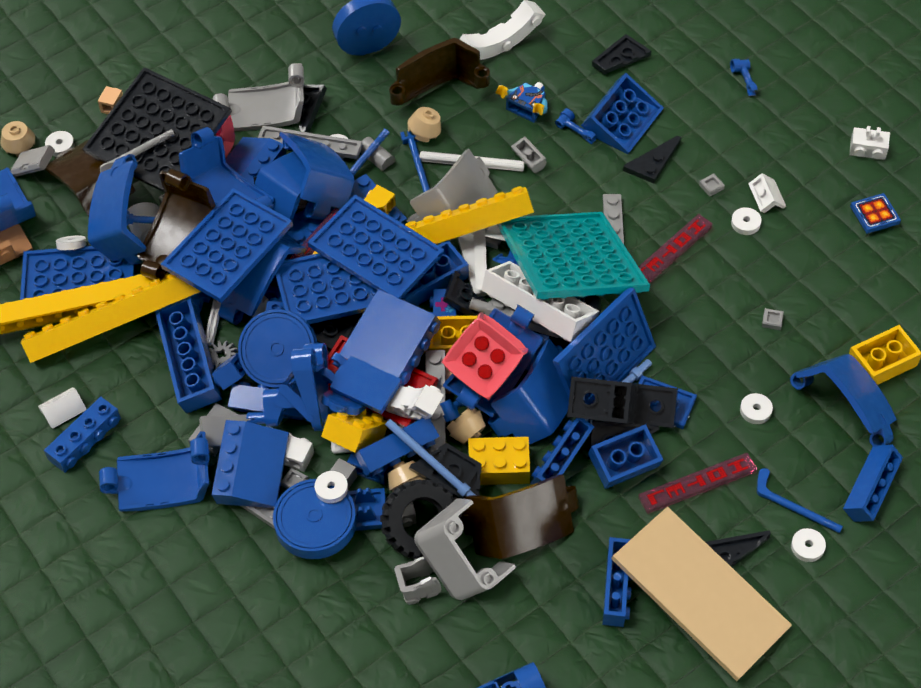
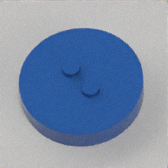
M352 0L337 13L333 21L332 31L338 45L344 52L351 55H366L381 50L396 37L401 26V17L392 0Z
M280 309L264 311L253 317L244 327L238 343L239 360L242 368L252 380L267 387L278 388L284 384L292 372V350L303 349L304 344L317 343V338L309 323L299 315Z
M316 479L304 480L288 488L278 499L273 511V524L279 542L288 552L305 559H321L336 554L350 542L357 526L356 510L351 495L347 492V495L341 501L325 503L316 495Z

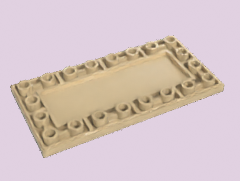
M668 506L611 558L736 681L792 626L787 619Z

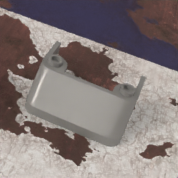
M457 498L416 532L414 540L416 546L450 596L457 600H464L493 588L512 572L516 566L515 564L499 561L492 568H482L476 573L455 542L463 532V523L458 516L474 504L472 500Z

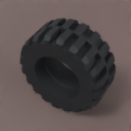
M413 480L395 488L389 494L386 503L383 504L381 509L383 510L380 516V522H382L381 530L385 534L387 543L393 547V550L405 557L413 559L424 557L416 546L414 538L403 527V512L411 502L426 500L432 503L437 508L438 513H440L456 500L452 496L453 493L445 489L444 485L435 483L433 480Z

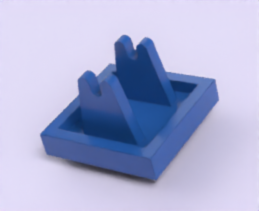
M359 488L354 491H348L355 505L357 516L356 530L382 528L380 516L383 512L381 510L382 506L386 503L385 489L366 488L362 490Z

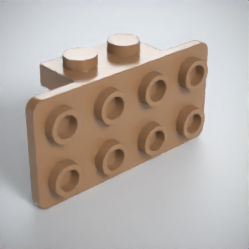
M19 224L0 232V265L22 256L24 251L33 250Z

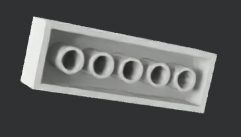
M511 261L485 271L481 291L516 310L517 304L535 314L532 320L534 323L540 324L547 328L548 331L563 337L565 341L572 342L599 316L600 311L575 297L549 298L547 300L537 299L520 267Z

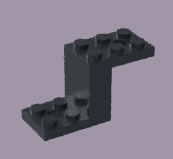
M571 377L567 417L674 428L678 388ZM588 393H592L595 396V402L591 405L585 402V396ZM654 400L661 402L662 407L658 412L651 409V403Z

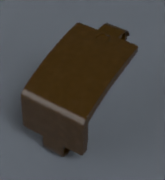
M452 38L421 51L396 68L397 81L389 88L390 102L396 106L403 105L427 90L455 78L476 89L486 88L490 84V70L480 63L479 50L458 38Z
M86 140L75 148H69L55 156V159L48 163L45 170L75 194L89 217L93 192L100 174V166L104 162L83 152L82 148L88 142ZM131 184L129 195L136 191L133 184Z
M170 169L168 172L161 171L159 174L165 195L143 242L146 250L137 254L138 259L144 261L141 266V275L153 280L160 279L161 281L165 277L167 271L162 269L161 263L216 206L209 188L192 182L190 176L174 169Z
M559 474L496 497L469 495L465 499L472 500L474 504L462 513L460 520L463 523V532L466 535L473 536L477 555L498 559L512 557L554 542L574 532L571 512L579 508L577 490L575 486H566L564 475Z

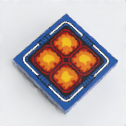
M884 193L851 202L850 207L866 234L900 224L901 219Z

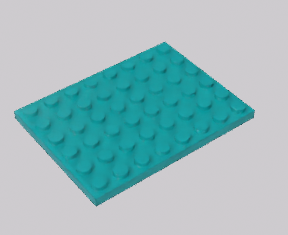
M603 212L521 216L497 224L537 299L547 300L549 298L585 297L588 295L603 296L605 294L620 295L628 288H635L636 293L646 292L650 289L649 282Z

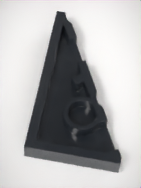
M304 85V103L300 118L301 125H299L301 132H310L327 90L325 85Z
M676 136L623 166V171L654 184L680 144L681 137Z
M590 420V424L594 428L589 434L588 452L593 445L645 424ZM646 425L650 434L659 430V426Z
M768 530L707 541L705 543L733 567L769 540L771 532Z

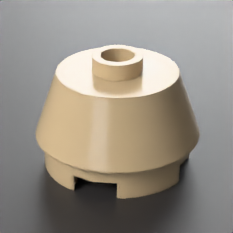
M429 107L418 108L408 119V132L411 131L415 135V139L422 142L436 139L441 133L439 113Z
M13 121L3 127L0 144L7 154H15L18 157L21 152L28 151L33 144L35 145V134L23 122Z
M475 408L473 410H465L461 413L462 415L446 427L450 437L462 444L468 443V438H479L482 435L480 432L486 425L481 411H477Z
M402 461L393 466L394 470L387 473L389 491L392 490L393 492L398 486L413 480H426L409 469L411 464L416 463L415 461H410L406 464Z

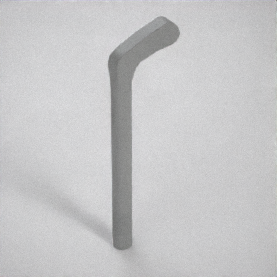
M170 129L123 155L100 166V173L111 169L114 161L129 154L137 156L175 136L173 130Z

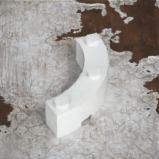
M523 0L520 6L510 15L512 18L505 24L500 23L483 35L479 33L462 34L460 40L479 50L480 60L487 59L504 51H509L528 36L536 26L540 25L546 14L535 2Z
M425 385L422 388L400 386L385 411L410 419L420 420L421 417L429 419L435 412L444 394L441 393L440 389L432 385L430 387Z

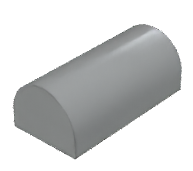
M525 136L511 146V149L524 161L532 172L537 173L545 167L547 163L546 158Z
M366 137L362 140L361 154L373 143L374 140L371 137ZM379 145L368 160L383 171L395 162V157Z

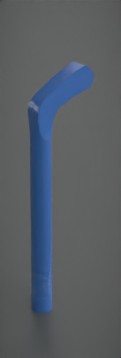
M383 129L351 167L350 171L353 176L389 135L390 132L387 129Z
M766 468L760 469L757 479V494L759 496L767 498L840 534L843 528L842 525L771 492L766 487L770 471Z

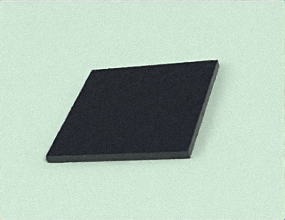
M144 67L82 150L84 153L107 163L172 129L175 136L135 156L137 168L134 170L133 177L165 193L159 176L160 172H168L170 169L181 172L179 153L192 147V133L209 127L215 136L232 113V110L213 99Z

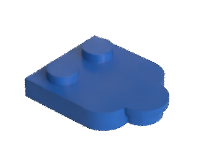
M331 389L323 394L321 400L322 404L328 406L334 412L347 413L354 416L367 409V407Z

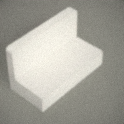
M762 173L748 183L761 212L766 213L775 205L783 209L786 207L774 179Z
M73 387L38 406L51 428H55L86 411L83 401L77 390Z

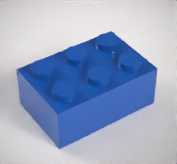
M646 424L593 445L588 452L605 489L658 468L663 461Z

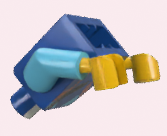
M537 82L534 86L523 83L521 86L510 90L503 85H499L495 93L501 95L503 99L506 98V110L533 123L538 115L542 116V114H546L548 111V102L545 99L544 92L545 87L540 82Z

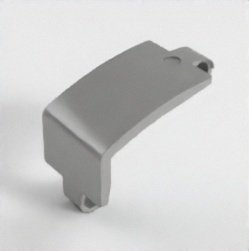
M302 63L291 64L288 67L289 82L260 87L230 89L228 97L225 94L219 93L215 94L212 99L231 108L232 113L230 115L234 131L261 130L262 126L276 128L298 123L304 103V67Z
M470 149L465 150L452 168L433 188L411 199L410 204L416 213L410 216L407 222H418L429 215H440L444 210L450 209L452 211L458 209L460 205H471L481 198L489 199L494 197L497 189L489 179L490 171L480 157L475 158Z

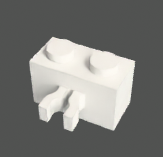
M867 126L866 129L854 127L849 155L885 160L889 149L890 132L881 131L879 127H877V130H870L871 126Z

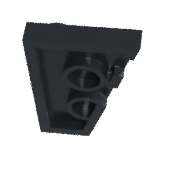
M625 34L592 61V66L603 74H607L651 56L652 51Z
M455 270L451 275L442 301L467 316H478L480 312L469 309L471 299L487 301L482 296L478 297L471 290L473 287L469 283L465 284L459 278L460 274Z

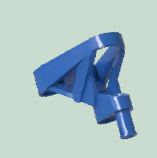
M325 343L304 344L303 349L292 350V372L279 389H265L263 391L264 412H248L246 419L250 420H247V422L266 424L267 427L278 426L283 419L286 409L296 408L307 421L311 422L314 431H323L329 414V407L321 403L323 394L329 390V383L323 381L324 376H321L324 368L328 369L327 346Z

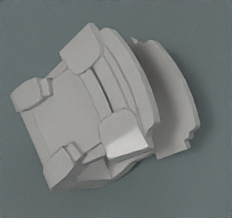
M425 557L397 565L394 568L401 593H403L406 604L419 603L420 598L426 597L428 599L441 592V584L436 577H427L419 583L410 586L406 584L407 580L419 576H428L434 572Z

